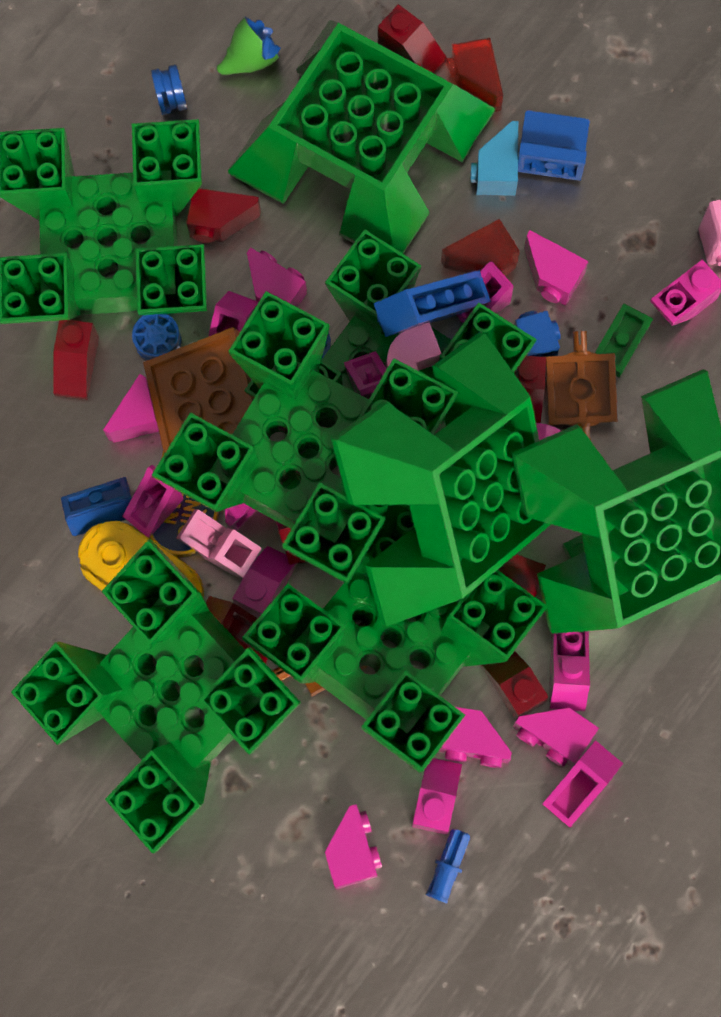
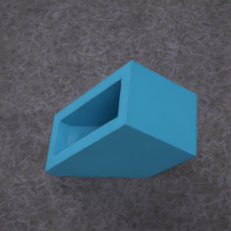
M511 121L478 150L477 163H471L470 182L477 183L476 195L516 196L518 184V121Z

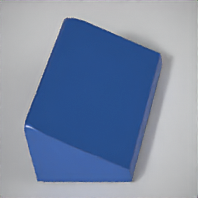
M122 477L61 497L65 520L73 536L84 534L90 528L100 523L126 520L123 514L132 499V494L127 478Z

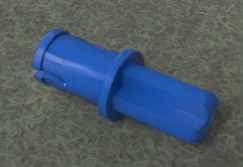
M458 829L450 831L440 861L435 860L437 867L426 892L427 896L448 903L458 872L462 873V869L459 867L470 840L468 833Z

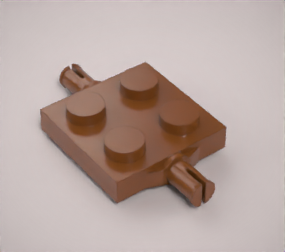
M573 331L574 352L564 356L546 357L549 425L567 424L574 426L577 424L591 440L590 427L599 423L618 422L615 353L596 354L587 351V331H581L580 345L579 331Z

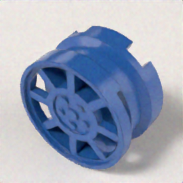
M177 64L168 66V70L161 71L159 68L151 70L162 115L170 114L173 109H178L179 111L188 110Z
M168 314L143 315L137 320L132 330L134 345L139 356L144 361L181 348L182 337L178 325Z

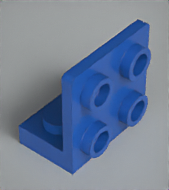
M526 111L518 157V172L581 181L587 155L586 144L589 119Z

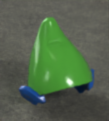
M245 16L235 27L226 55L222 62L217 65L218 73L222 75L252 73L274 63L280 58L279 51L281 48L275 45L271 38L273 30L265 27L263 21L256 20L253 22Z

